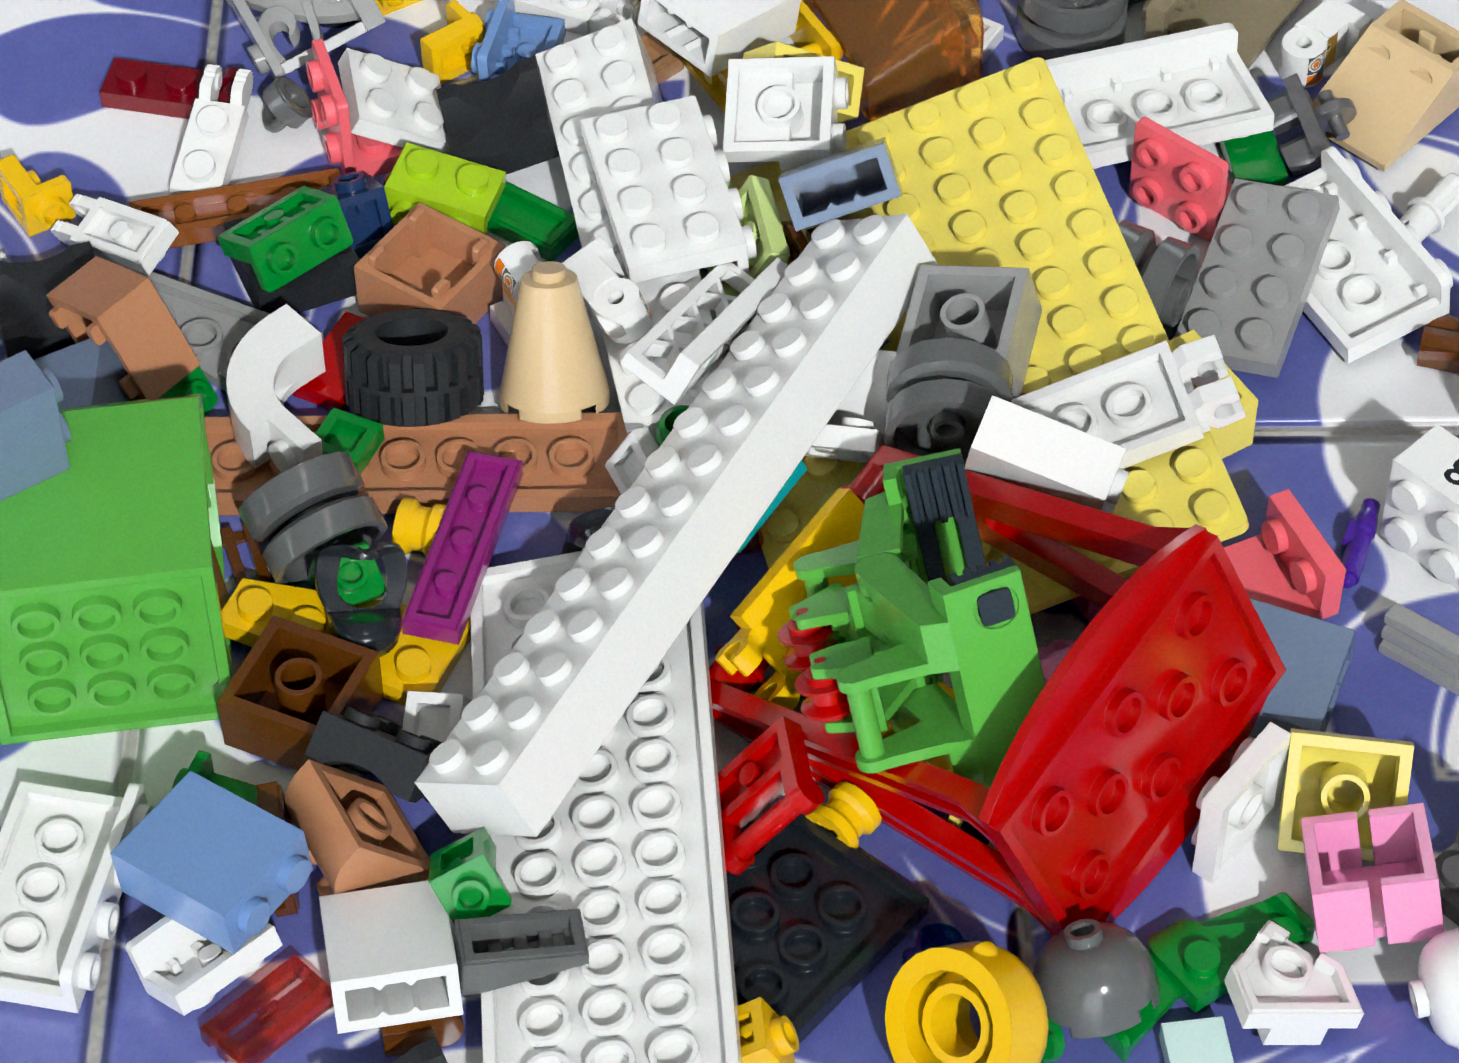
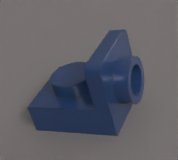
M351 172L338 176L333 180L334 185L322 188L320 191L337 196L353 237L351 248L355 250L358 258H361L394 226L384 186L371 175H364L362 172Z

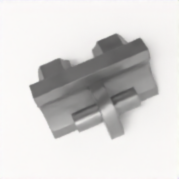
M1295 73L1282 79L1287 91L1268 101L1275 114L1273 130L1276 135L1299 125H1302L1305 135L1280 146L1293 176L1320 168L1321 151L1331 147L1326 132H1332L1336 141L1347 139L1350 136L1347 125L1357 115L1356 107L1351 99H1335L1332 90L1329 89L1317 95L1321 106L1315 109L1307 90H1304L1298 74Z

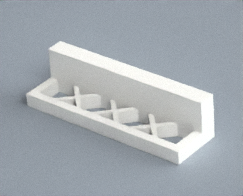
M777 257L756 279H753L732 262L717 265L626 353L620 364L675 405L730 350L731 343L746 330L758 313L759 305L773 293L784 278L785 270L789 265ZM721 281L726 282L738 291L740 295L738 297L725 295ZM698 308L715 310L717 317L714 320L701 319ZM673 331L691 334L693 341L690 344L677 343ZM645 355L666 358L670 368L669 372H664L647 359Z

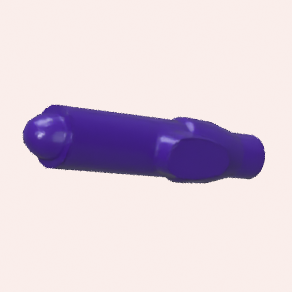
M1372 498L1364 499L1360 511L1355 518H1349L1341 540V544L1346 547L1341 561L1346 568L1344 588H1350L1359 583L1371 542L1375 538L1378 526V513L1381 505Z

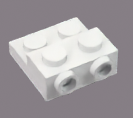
M835 56L729 59L723 151L727 162L779 161L781 172L845 151L847 145L845 123H837L838 109H848L849 85L847 77H839Z

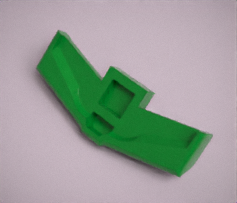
M1281 892L1261 902L1202 922L1179 920L1168 924L1147 938L1146 947L1156 967L1160 984V1002L1155 1009H1153L1150 1001L1146 1007L1139 1010L1141 1022L1134 1027L1100 1038L1125 1062L1133 1048L1180 997L1196 1013L1226 994L1228 990L1224 979L1231 965L1241 953L1246 951L1268 920L1289 931V941L1294 944L1300 942L1302 945L1308 944L1313 939L1315 931L1313 920L1287 893Z

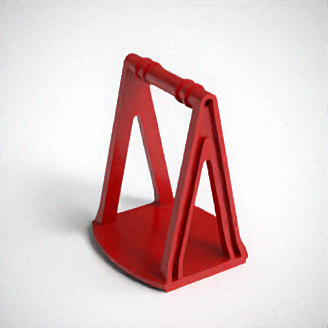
M880 445L850 486L842 485L841 489H851L865 505L866 499L885 491L883 484L884 464L920 456L886 445ZM966 469L965 472L980 540L1102 607L1072 645L1035 700L1017 731L991 787L924 761L894 767L878 773H863L858 770L855 758L856 752L860 749L856 735L849 732L827 733L824 722L810 720L801 713L749 694L753 686L761 687L765 681L763 673L770 664L764 657L749 676H743L739 670L733 675H729L716 660L709 667L713 721L750 743L756 740L781 716L799 723L802 728L812 779L817 784L829 791L838 782L846 781L857 786L873 800L879 809L882 817L881 823L1022 907L1052 937L1065 929L1070 923L1081 919H1094L1100 922L1112 923L1150 884L1200 819L1201 810L1196 807V802L1201 790L1213 776L1221 778L1228 771L1236 750L1249 737L1269 693L1286 671L1217 535L1208 532L1206 528L1197 524L1190 528L1154 527ZM1063 543L1130 563L1140 568L1129 579H1126ZM735 624V627L738 632L741 628L737 624ZM718 646L714 652L715 655H717V653L723 646ZM916 802L970 823L992 842L999 852Z

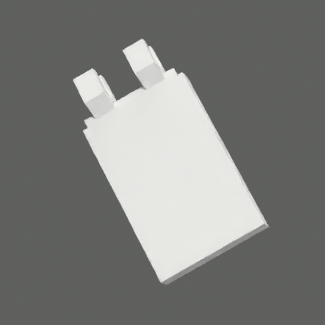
M1215 335L1183 344L1172 353L1166 340L1012 399L1013 404L1126 448L1118 467L1120 469L1203 439V433L1211 431L1210 426L1221 429L1246 417L1232 377L1224 378L1229 373Z

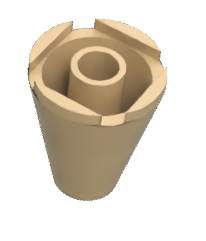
M540 262L532 267V271L525 273L521 278L499 390L500 408L507 414L509 406L518 409L519 419L527 422L559 424L578 421L582 419V409L596 405L597 414L609 405L610 388L577 275L573 271L566 269L565 265L560 262Z

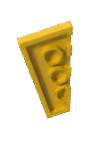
M242 578L221 611L225 637L250 647L254 646L273 615L331 635L327 613L317 591L313 589ZM372 600L355 607H372L379 604L381 601ZM401 604V632L399 640L389 653L380 657L383 698L405 706L407 691L440 693L471 640L470 617L460 644L457 645L403 634L402 619L408 605Z

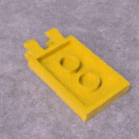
M837 489L733 611L730 617L741 629L720 649L715 657V660L729 675H733L739 670L743 676H749L764 657L776 672L754 695L790 710H793L800 700V694L795 688V681L802 671L792 670L785 666L783 656L791 647L781 644L777 633L791 619L789 608L807 598L804 582L797 579L793 565L798 558L804 555L859 540L864 504L851 489ZM856 574L827 578L829 585L840 582L843 588L857 583Z

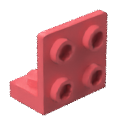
M323 39L312 40L314 60L306 62V71L313 93H318V98L310 100V106L316 129H326L327 134H323V140L330 165L339 163L343 174L362 172L364 175L375 177L391 173L403 148L351 133L348 103Z
M1145 116L1142 117L1135 124L1128 197L1210 243L1233 185L1227 181L1228 163Z
M1289 489L1270 495L1268 497L1265 522L1261 526L1262 534L1224 547L1249 598L1320 620L1339 614L1346 568Z

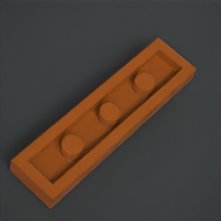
M338 168L131 201L129 202V207L169 221L179 231V234L169 247L176 248L218 241L217 236L225 232V222L239 218L247 219L302 186L321 190L322 188L334 185L333 180L340 176Z

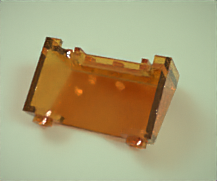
M803 0L813 13L816 10L818 11L834 38L839 42L841 49L848 58V63L865 68L859 108L868 122L981 79L984 23L976 0Z

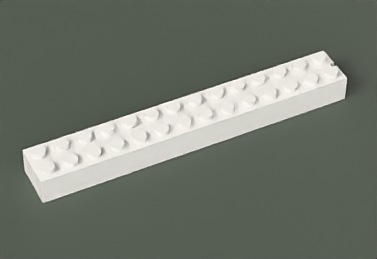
M908 214L890 216L871 215L863 220L851 219L840 221L832 219L822 223L813 231L811 241L800 256L786 268L784 278L773 293L759 305L758 313L746 330L731 343L729 353L716 371L704 380L702 390L689 408L676 418L673 424L674 428L659 449L646 459L645 468L631 487L619 496L615 503V509L601 528L589 537L585 550L572 568L559 578L553 594L539 613L535 614L526 623L523 635L509 654L496 664L493 676L485 687L464 708L461 714L462 718L447 739L431 753L428 765L414 783L453 833L471 834L485 827L489 835L533 837L539 835L910 305L920 265H938Z

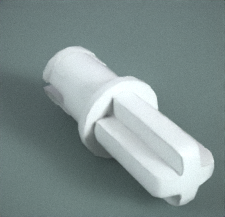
M1449 173L1446 177H1442L1423 197H1414L1407 204V211L1399 220L1404 225L1409 224L1412 226L1421 242L1430 234L1438 233L1445 225L1444 218L1459 204V175Z

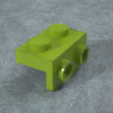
M406 142L384 186L393 225H397L420 202L487 235L488 222L506 186V172Z

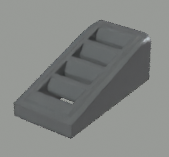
M580 909L455 920L454 949L461 995L484 993L589 964V951ZM563 933L565 945L554 946L552 936ZM538 940L539 948L528 949L527 943ZM513 947V950L502 951Z

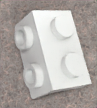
M165 916L126 944V951L147 994L185 1016L192 1010L202 1008L210 1003L218 991L239 976L256 970L263 963L264 958L283 945L275 927L267 923L259 934L251 936L233 954Z

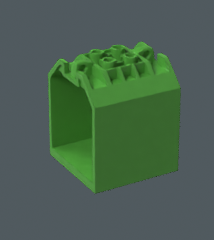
M190 394L189 396L156 400L144 399L63 409L58 408L69 427L72 438L70 442L65 443L70 469L0 501L1 745L219 720L220 714L217 700L233 678L231 640L225 637L212 558L211 541L226 586L211 451L208 448L202 394Z

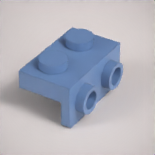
M499 0L496 8H490L487 12L485 36L482 43L476 42L474 45L471 59L472 72L479 74V82L487 81L506 72L517 61L532 56L536 59L535 54L563 44L566 36L565 19L515 13L514 0Z

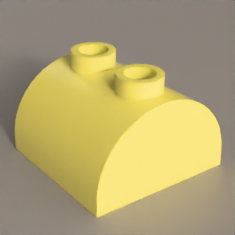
M1290 728L1289 733H1291L1280 798L1277 850L1305 853L1300 818L1356 811L1362 860L1374 861L1368 810L1407 805L1414 743L1411 741Z

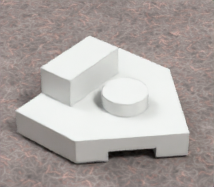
M1270 920L1261 928L1255 940L1246 951L1241 953L1231 965L1224 979L1242 1028L1257 1029L1263 1045H1320L1329 1028H1357L1364 1015L1345 967L1324 953H1321L1317 958L1289 941L1290 932Z

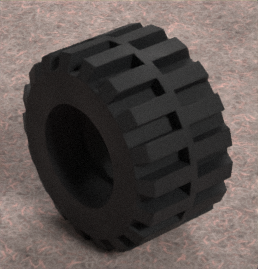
M430 309L396 310L363 319L358 324L348 328L347 333L343 335L346 405L350 407V411L355 415L383 425L422 427L461 418L460 416L470 414L476 410V406L481 405L483 402L484 376L481 329L465 317Z

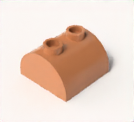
M309 759L296 772L285 793V807L295 826L304 831L311 863L318 865L324 875L316 883L317 890L321 896L429 880L430 859L385 785Z

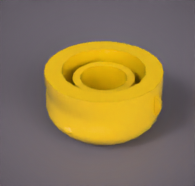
M990 941L960 942L930 948L915 954L901 967L893 979L886 1001V1035L895 1063H1041L1047 1046L1049 1028L1047 1007L1039 984L1030 969L1016 955L1003 947L996 946ZM970 1002L979 1015L981 1023L980 1039L974 1033L971 1024Z

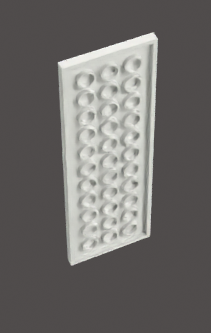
M583 551L489 567L487 569L470 614L473 700L493 676L496 664L509 654L523 635L526 623L535 614L539 613L553 594L559 578L572 568ZM702 601L537 837L490 835L496 845V871L512 897L511 905L508 908L492 916L580 909L589 951V964L481 993L483 1063H742L704 603ZM563 933L552 936L554 946L565 945ZM538 940L527 943L528 949L539 948ZM513 947L502 951L513 950Z

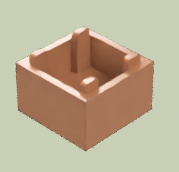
M419 202L354 265L358 310L372 317L396 310L430 309L456 314L471 320L472 324H476L490 310V305L496 304L503 297L502 281L495 272L494 263L499 253L506 248V245Z
M96 256L46 295L53 306V309L49 312L52 321L58 328L64 329L66 327L75 343L89 338L98 346L106 341L110 343L128 373L119 381V386L124 394L131 399L156 400L200 365L199 360L147 276Z

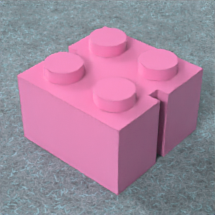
M1424 803L1368 810L1375 865L1365 867L1362 864L1356 811L1300 818L1320 953L1338 950L1352 951L1363 947L1376 946L1375 938L1387 937L1388 944L1416 943L1432 939L1434 936L1444 932L1439 879Z

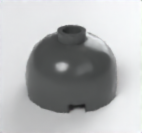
M1094 919L1074 921L1049 939L1037 955L1033 976L1041 988L1047 1007V1016L1055 1024L1069 1027L1071 1038L1105 1037L1130 1029L1141 1022L1139 1010L1146 1007L1150 1001L1153 1009H1155L1160 1002V984L1150 952L1132 931L1119 925L1100 922Z

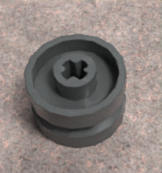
M1018 0L1015 34L1025 51L1034 58L1038 57L1044 60L1121 45L1125 42L1128 0Z
M1123 220L1118 226L1167 337L1171 340L1176 334L1197 279L1200 262L1199 246L1170 236L1156 246L1154 230Z
M944 337L922 340L902 349L890 362L887 375L886 401L888 406L884 425L885 445L919 456L960 448L965 468L971 445L992 395L1012 403L1013 374L1008 361L991 347L973 340Z
M334 452L302 462L257 488L243 501L238 512L254 542H269L262 557L277 584L292 586L307 582L312 560L317 558L319 553L328 546L353 545L367 540L370 547L387 530V523L373 497L357 496L364 482L349 453Z

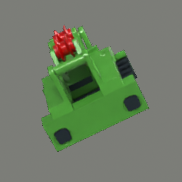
M960 448L884 464L883 484L885 491L865 500L859 540L804 555L794 562L793 566L796 577L804 582L807 598L789 608L791 619L779 629L777 635L781 644L791 647L783 656L785 666L792 670L802 671L796 678L795 688L799 694L807 696L800 708L803 716L810 720L824 722L827 733L856 732L860 748L855 754L858 770L863 773H878L894 767L925 760L931 765L991 787L1017 731L1044 688L1045 681L1021 571L1008 555L1001 557L1002 562L999 563L995 559L988 561L989 566L986 567ZM856 574L857 577L856 584L844 588L840 582L829 585L827 579L828 577ZM949 672L956 702L938 685V681L944 684V673ZM890 720L895 734L883 739L881 732L888 730L887 722Z

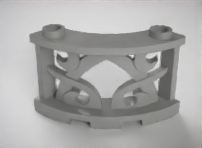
M226 0L254 44L248 47L247 51L261 76L269 72L273 80L305 65L307 61L314 60L312 48L286 61L274 46V36L282 31L288 32L293 47L297 46L300 40V28L297 21L309 24L312 39L322 38L327 52L386 22L375 0ZM249 7L263 12L258 23ZM358 22L324 41L320 24Z

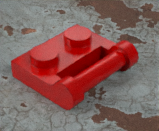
M781 716L718 772L726 870L734 875L742 874L754 863V854L800 814L809 815L824 802V794L821 788L812 779L801 725L785 716ZM783 792L785 793V795L778 802H776L770 809H768L763 815H761L747 829H745L743 832L741 831V829L744 826H746L750 821L756 819L760 815V813L768 805H770L776 798H778Z

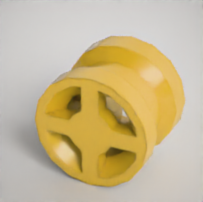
M403 498L395 515L392 542L399 544L404 550L405 555L414 550L423 552L427 557L447 505L438 503L433 507L421 506L417 499Z
M846 781L838 782L828 792V802L825 805H820L811 814L805 816L855 850L859 847L858 838L861 835H870L881 824L882 820L879 809L873 800L863 790Z

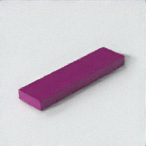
M472 451L467 452L402 619L403 634L457 645L460 644L523 476L521 460Z

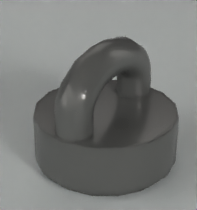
M278 77L263 90V98L266 104L263 110L262 121L267 131L278 133L286 126L298 129L312 117L308 95L298 84L289 78Z

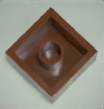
M273 615L217 700L225 745L297 771L308 759L315 761L304 756L322 711L344 716L347 707H352L369 714L375 711L384 697L379 652ZM341 764L327 766L338 769Z

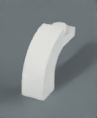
M287 304L258 322L241 339L230 359L226 377L232 429L240 451L255 469L272 459L281 472L323 455L321 439L283 406L293 392L326 371L321 333Z

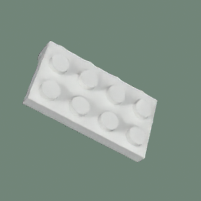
M1222 23L1045 60L1093 169L1132 160L1135 124L1144 116L1198 146L1243 138L1253 134L1272 131L1274 128L1275 114L1237 52L1238 32L1231 23Z
M695 95L581 119L583 139L628 278L631 281L637 283L730 262L749 275L748 259L757 256L754 235L750 225L741 226L739 220L743 219V209L738 189L736 187L728 189L726 183L730 182V172L724 151L715 152L714 146H717V135L712 116H702Z
M1334 146L1328 147L1321 151L1320 169L1284 186L1337 195L1339 197L1340 210L1303 311L1348 364L1449 313L1450 288L1453 287V279L1448 267L1441 259H1434L1422 246L1415 229L1409 224L1404 225L1396 217L1384 194L1380 191L1374 192L1362 178L1358 166L1351 158H1344Z
M23 781L19 782L0 831V1001L78 1013L86 990L93 991L96 988L101 972L100 952L105 939L112 940L117 931L119 922L118 902L122 894L110 852L154 808L153 805L147 804L143 784L130 782L124 797H117Z

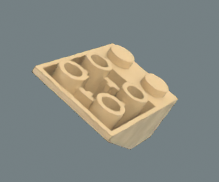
M1399 0L1369 25L1320 91L1329 89L1332 90L1335 99H1351L1357 110V115L1347 125L1350 136L1347 139L1336 141L1332 132H1326L1327 138L1382 171L1388 169L1459 108V31L1405 0ZM1316 96L1312 102L1315 109L1321 106Z

